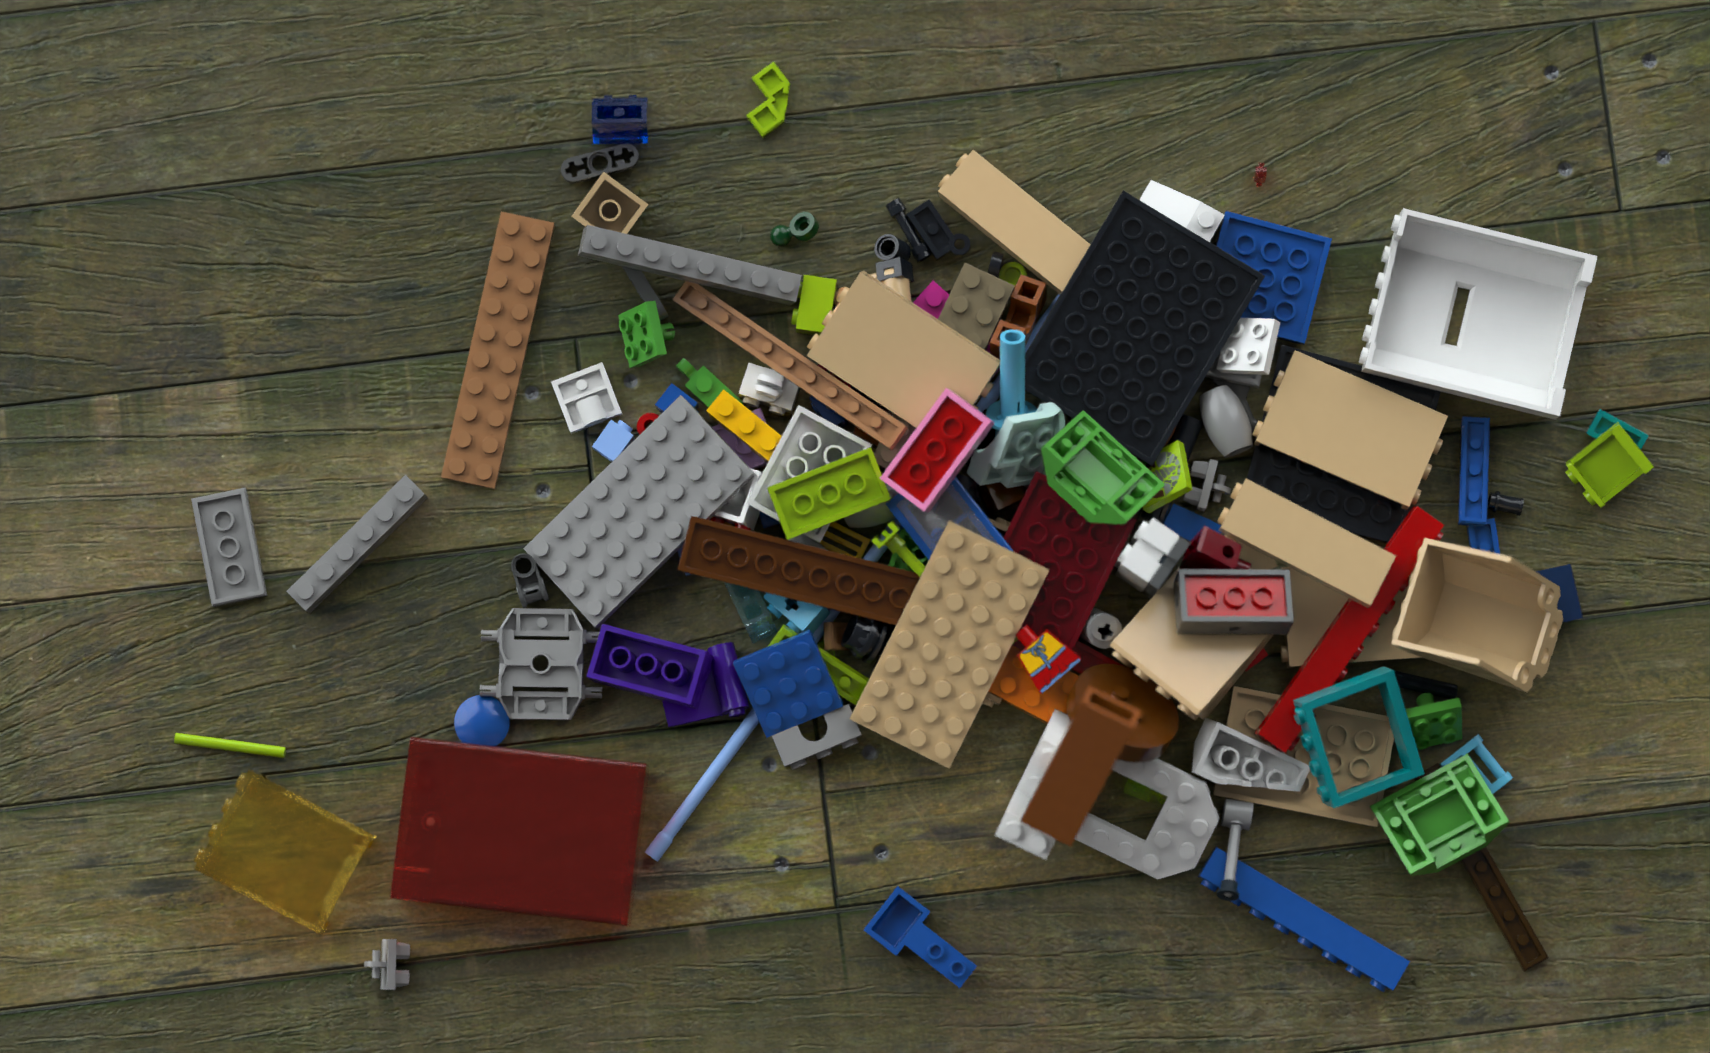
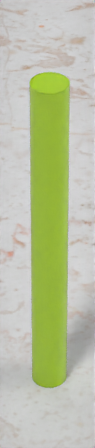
M176 733L174 738V744L280 758H284L286 753V747L183 733Z

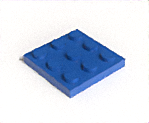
M811 630L797 634L733 662L766 738L843 707L841 697Z

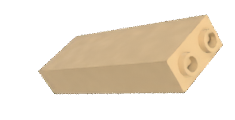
M972 150L969 155L965 153L956 163L957 169L951 176L947 174L938 185L940 188L938 190L939 197L1060 295L1090 243L976 151Z
M1245 479L1243 484L1237 482L1230 498L1234 499L1230 509L1224 507L1217 521L1222 524L1219 529L1220 532L1367 608L1371 606L1396 557L1395 555L1248 479Z

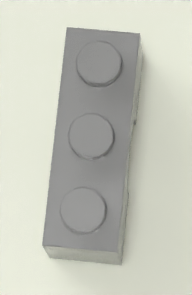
M845 705L823 715L827 723V732L818 741L806 740L802 736L798 725L772 735L784 767L790 766L794 770L806 765V759L816 755L818 760L833 754L831 749L842 745L843 749L857 744V738L862 735L857 723L850 720L852 714L850 705Z

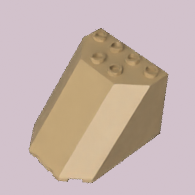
M1424 538L1423 544L1418 550L1415 570L1409 579V589L1406 598L1401 604V614L1398 624L1393 630L1391 644L1405 652L1523 692H1528L1533 687V680L1536 677L1542 678L1547 673L1558 633L1561 629L1563 614L1562 610L1557 609V603L1561 597L1560 587L1513 557Z

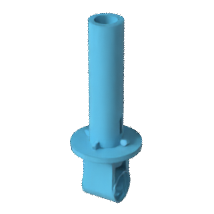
M1006 330L1000 335V400L991 404L986 411V416L995 422L992 426L995 429V437L1002 428L1006 417L1037 411V408L1032 403L1025 401V334L1019 330Z

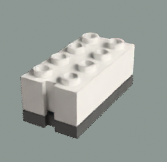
M1152 518L1149 524L1143 521L1130 542L1133 547L1128 544L1114 566L1118 568L1115 575L1151 599L1190 543L1182 537L1179 538V535L1154 518Z

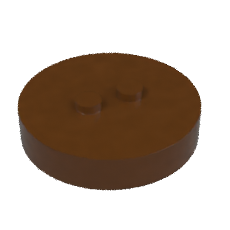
M1117 664L1095 665L1080 674L1067 698V713L1070 721L1090 686L1141 711L1134 729L1117 760L1132 763L1149 762L1157 759L1166 751L1177 733L1179 717L1172 699L1168 700L1156 690L1158 684L1150 678L1146 682L1134 672V669Z

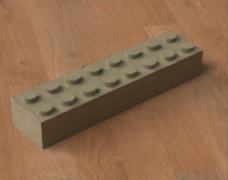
M964 263L938 320L986 351L1015 285ZM894 413L892 417L903 423L908 429L892 451L879 442L874 456L879 469L883 471L888 468L916 430V427Z

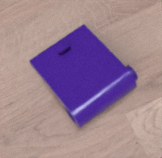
M733 642L714 645L707 649V652L713 656V660L698 710L662 701L668 728L729 714L730 718L745 714V709L750 706L746 691L733 665L734 660L738 659Z

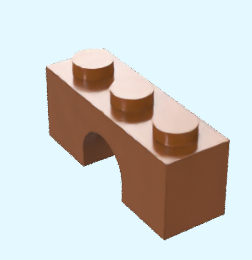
M1020 275L1010 297L1011 303L1005 321H999L991 338L990 354L1000 360V335L1006 330H1019L1025 334L1026 346L1047 300L1045 282Z

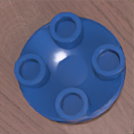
M480 695L468 698L460 705L455 714L454 727L457 736L466 746L483 751L496 747L504 740L510 727V720L499 700L490 696L480 697Z

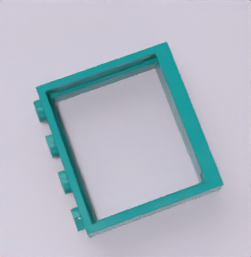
M1383 666L1293 700L1296 714L1294 718L1297 724L1301 725L1303 732L1301 742L1304 749L1309 752L1311 758L1309 768L1312 775L1317 778L1319 784L1317 794L1321 796L1322 802L1325 805L1337 808L1425 774L1393 669ZM1378 685L1403 768L1338 793L1312 709Z

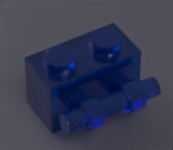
M604 95V98H593V144L648 143V97L637 98V95H628V98H613L612 95Z

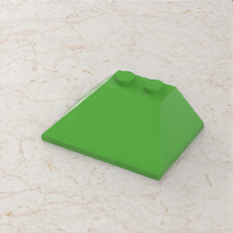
M1084 410L1041 448L1048 485L1077 510L1081 516L1092 523L1125 524L1165 486L1156 475Z
M1468 753L1370 806L1411 876L1437 873L1486 847L1509 824L1508 818Z

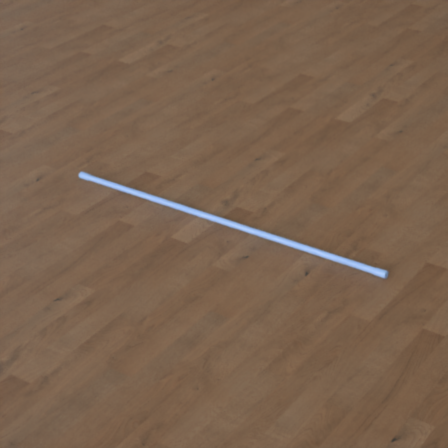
M1059 294L1034 326L1025 346V353L1059 298ZM1000 373L994 380V386L986 398L982 397L976 405L981 413L1000 397ZM914 504L909 509L912 513L914 512L916 506ZM895 518L893 520L901 527L898 531L899 533L903 526L900 524L897 518ZM887 525L885 529L891 534L893 531ZM882 534L879 536L883 541L886 539ZM873 544L863 559L877 563L887 550V547L884 545L879 549ZM828 609L831 613L812 634L816 644L824 635V622H833L840 611ZM753 708L663 830L657 834L645 850V853L657 862L759 723Z

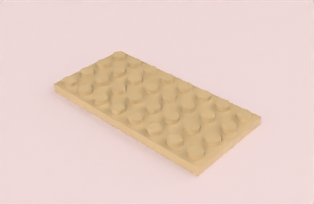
M949 520L850 716V720L950 768L1049 569Z

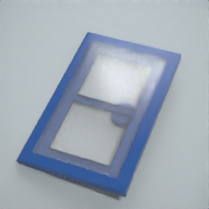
M956 477L930 512L922 511L900 493L886 503V506L928 560L949 520L1013 551Z

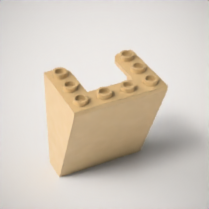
M1177 569L1113 640L1110 646L1115 649L1112 655L1129 668L1135 665L1137 668L1134 672L1147 682L1150 678L1158 684L1156 690L1169 700L1173 696L1181 703L1177 707L1195 721L1198 717L1205 720L1274 634H1177L1173 584L1178 572Z

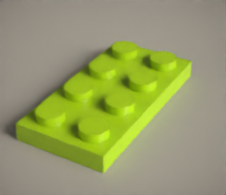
M871 447L767 487L787 540L891 499L885 482L880 479L882 474Z

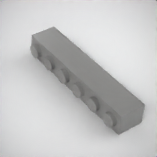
M406 475L402 477L287 590L288 594L305 611L311 613L428 497Z

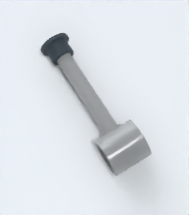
M1227 798L1224 801L1221 826L1230 828L1225 876L1224 880L1221 881L1220 889L1217 891V896L1222 900L1234 901L1239 898V892L1237 891L1238 883L1235 879L1240 835L1242 829H1250L1253 814L1252 802Z

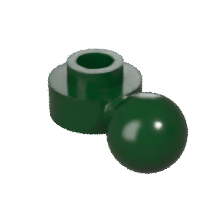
M801 212L792 218L789 227L785 225L775 226L770 232V239L774 245L779 247L786 246L794 236L800 241H807L816 235L819 223L811 213Z

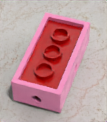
M946 388L880 479L922 511L930 512L995 422L955 392Z

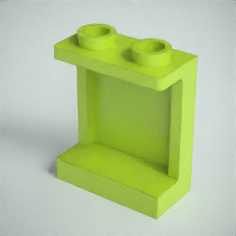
M1617 422L1566 462L1568 470L1565 473L1575 485L1580 482L1586 489L1582 494L1592 506L1597 503L1602 508L1608 500L1640 475L1649 472L1654 466L1619 422Z

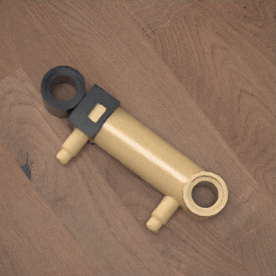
M884 234L877 239L874 248L876 256L883 261L876 263V273L870 275L911 301L910 283L914 282L912 263L908 262L911 256L910 246L892 234ZM895 246L894 252L890 255L891 249Z

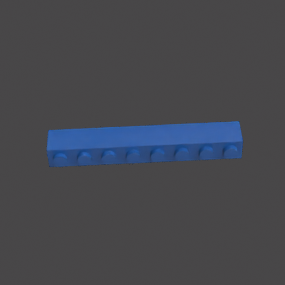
M1215 847L1198 875L1199 878L1203 879L1201 885L1213 892H1216L1217 888L1220 889L1221 881L1224 880L1226 852ZM1237 861L1235 881L1238 883L1237 891L1239 892V898L1230 901L1237 906H1240L1241 903L1251 908L1249 913L1263 921L1267 917L1274 921L1273 927L1286 935L1290 931L1299 936L1297 941L1309 949L1316 946L1323 950L1321 956L1335 964L1338 960L1348 965L1345 970L1358 978L1362 974L1371 979L1370 985L1382 992H1385L1386 988L1394 990L1410 961L1243 862Z

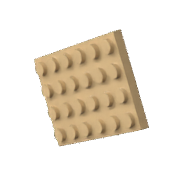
M1233 686L1226 726L1274 748L1254 733L1281 695ZM1329 704L1316 708L1313 713L1317 715L1315 720L1338 793L1388 774L1394 736L1387 716ZM1301 730V731L1299 732V734L1297 735V736H1299L1300 738H1301V735H1303L1302 730ZM1301 739L1292 751L1287 750L1284 753L1307 765L1311 761L1309 752L1304 749ZM1309 770L1300 792L1215 783L1213 795L1378 827V820L1370 806L1383 799L1384 790L1340 807L1332 808L1322 802L1321 796L1317 794L1319 784L1317 778Z

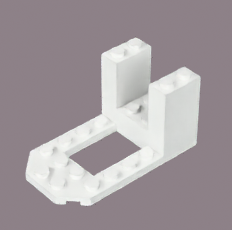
M1057 709L1054 710L995 833L996 836L1045 860L1056 839L1020 822L1071 722L1067 714ZM1158 758L1143 763L1117 760L1112 770L1167 796L1147 839L1144 840L1090 813L1087 815L1075 839L1156 879L1194 869L1219 821V815L1216 807L1213 805L1207 783Z

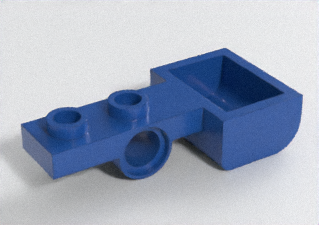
M897 886L864 928V931L895 956H897L904 945L960 988L977 966L925 926L922 922L930 911Z

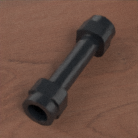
M897 198L889 202L886 208L891 218H896L913 248L911 253L917 263L929 258L932 254L926 243L921 242L906 216V207L901 199Z

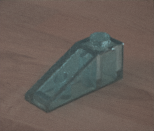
M724 582L753 644L778 632L759 591Z

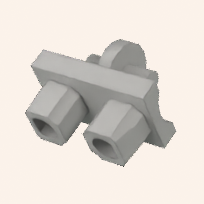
M1210 459L1209 462L1193 461L1190 476L1203 479L1201 489L1192 487L1193 490L1184 495L1183 501L1197 506L1196 510L1205 511L1211 491H1214L1212 501L1220 503L1222 494L1229 495L1231 493V488L1224 486L1227 476L1218 474L1217 482L1213 483L1218 464L1216 460Z
M382 939V950H372V961H364V967H372V978H380L381 967L380 989L395 990V987L409 985V970H396V959H409L410 944L396 942L397 939Z

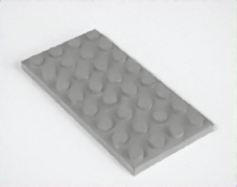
M680 395L523 549L534 558L541 569L595 628H599L684 545L691 516L710 520L756 474L695 408Z

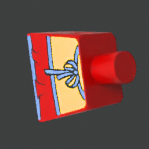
M1026 624L1015 634L1025 646L1017 656L1041 694L1082 660L1074 650L1048 629L1037 636L1030 626Z

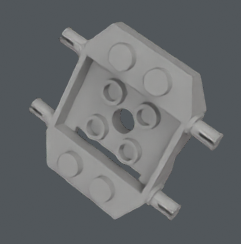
M512 608L498 630H481V635H492L481 636V642L497 641L499 643L500 664L498 684L496 686L480 685V690H491L490 692L480 691V697L490 696L499 698L510 719L572 720L583 699H602V693H591L602 692V687H586L583 685L584 644L597 643L598 638L592 637H598L600 632H587V630H584L573 609ZM514 637H569V640H514ZM538 656H545L549 661V665L544 671H537L533 666L534 659ZM513 687L568 688V692L513 691Z

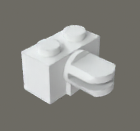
M748 363L738 394L740 398H743L744 404L757 408L759 404L770 407V412L784 416L785 412L792 414L800 388L773 369Z

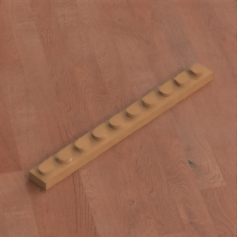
M685 281L672 299L679 306L891 451L908 429L903 423L699 284Z

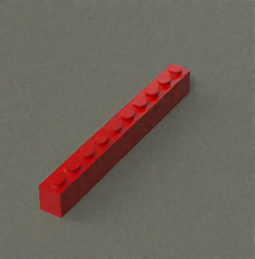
M1418 506L1411 508L1383 548L1396 557L1371 606L1367 608L1348 598L1254 734L1282 753H1286L1287 750L1292 751L1301 739L1297 735L1302 728L1294 718L1296 714L1293 700L1332 686L1335 681L1338 683L1342 681L1348 672V669L1345 668L1351 658L1356 660L1363 651L1364 646L1361 645L1367 636L1371 638L1380 626L1377 621L1383 613L1387 615L1394 607L1396 601L1393 598L1399 590L1403 592L1408 587L1409 575L1416 566L1418 550L1422 546L1424 538L1440 541L1444 534L1441 532L1444 524Z

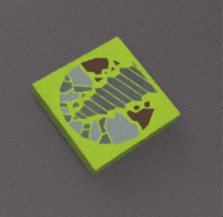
M1177 440L1164 447L1152 466L1141 461L1144 466L1165 484L1143 506L1144 511L1151 513L1193 490L1183 442Z

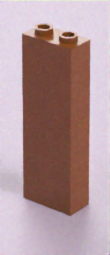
M1089 686L1035 789L1020 822L1053 837L1059 842L1072 846L1134 729L1141 711Z

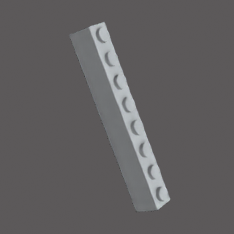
M587 225L583 229L578 256L790 306L797 300L802 276Z

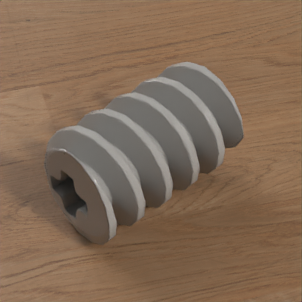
M1093 608L1080 634V638L1098 648H1110V644L1121 633L1122 626L1116 617L1098 608Z

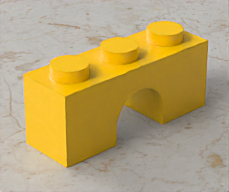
M723 389L706 410L708 415L728 432H732L740 438L754 453L768 463L782 436Z

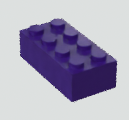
M602 624L586 677L595 683L698 710L713 656L704 650Z

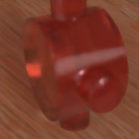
M1259 163V166H1255L1254 182H1256L1258 187H1261L1262 183H1265L1267 167H1264V163Z

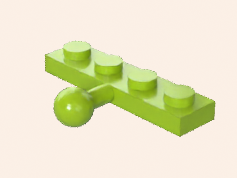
M783 624L768 646L793 637L798 633ZM818 646L839 695L856 705L869 678Z

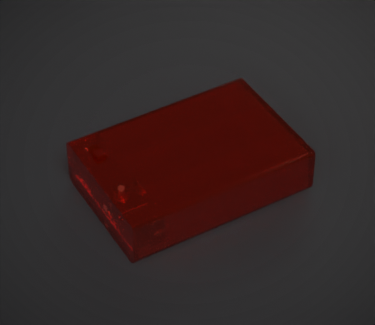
M410 737L390 899L631 926L649 779V765L637 762Z

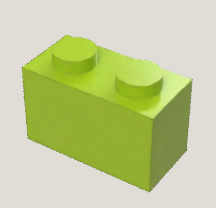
M804 275L797 298H800L799 309L794 308L791 324L796 325V333L818 334L820 336L825 328L822 325L823 320L830 310L833 311L837 279Z

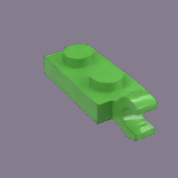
M682 358L676 365V368L689 379L685 387L706 407L709 408L723 389L741 404H744L704 365L697 371L685 358Z

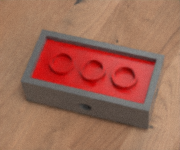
M1178 569L1173 582L1177 634L1289 633L1294 622L1290 570Z

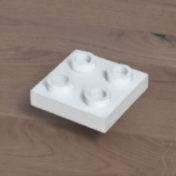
M1240 318L1220 351L1217 370L1221 373L1269 375L1280 322L1276 319Z
M603 362L551 381L571 434L622 415Z

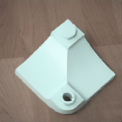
M1049 402L1040 404L1036 412L1006 417L1002 428L991 444L985 449L975 450L967 474L980 486L1001 482L1006 488L1030 484L1036 471L1046 475L1041 448L1065 427L1063 411L1055 403Z

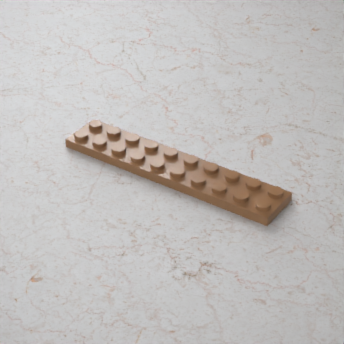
M501 212L442 470V479L496 490L555 228V223L506 212Z

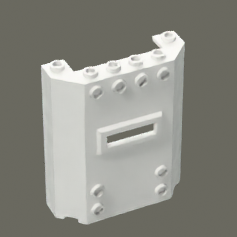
M1403 208L1399 215L1394 216L1391 231H1394L1390 247L1385 246L1381 262L1386 264L1384 272L1378 273L1375 288L1379 289L1377 299L1372 298L1369 308V314L1373 315L1371 326H1365L1362 341H1366V346L1362 348L1359 363L1363 364L1362 372L1556 420L1560 416L1566 389H1563L1586 288L1592 282L1598 256ZM1459 287L1470 290L1457 346L1446 344L1445 340Z

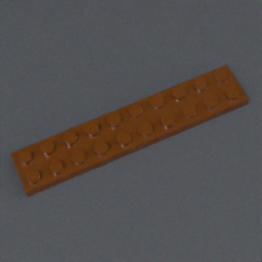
M694 516L690 517L677 569L678 571L892 625H897L920 579L915 572Z

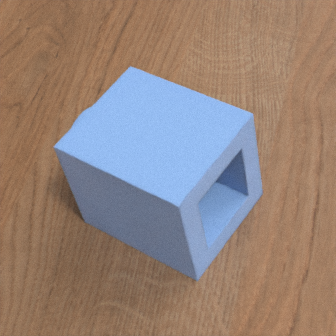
M610 420L592 445V448L612 462L634 441L635 437L631 434L633 429L621 420L617 423Z

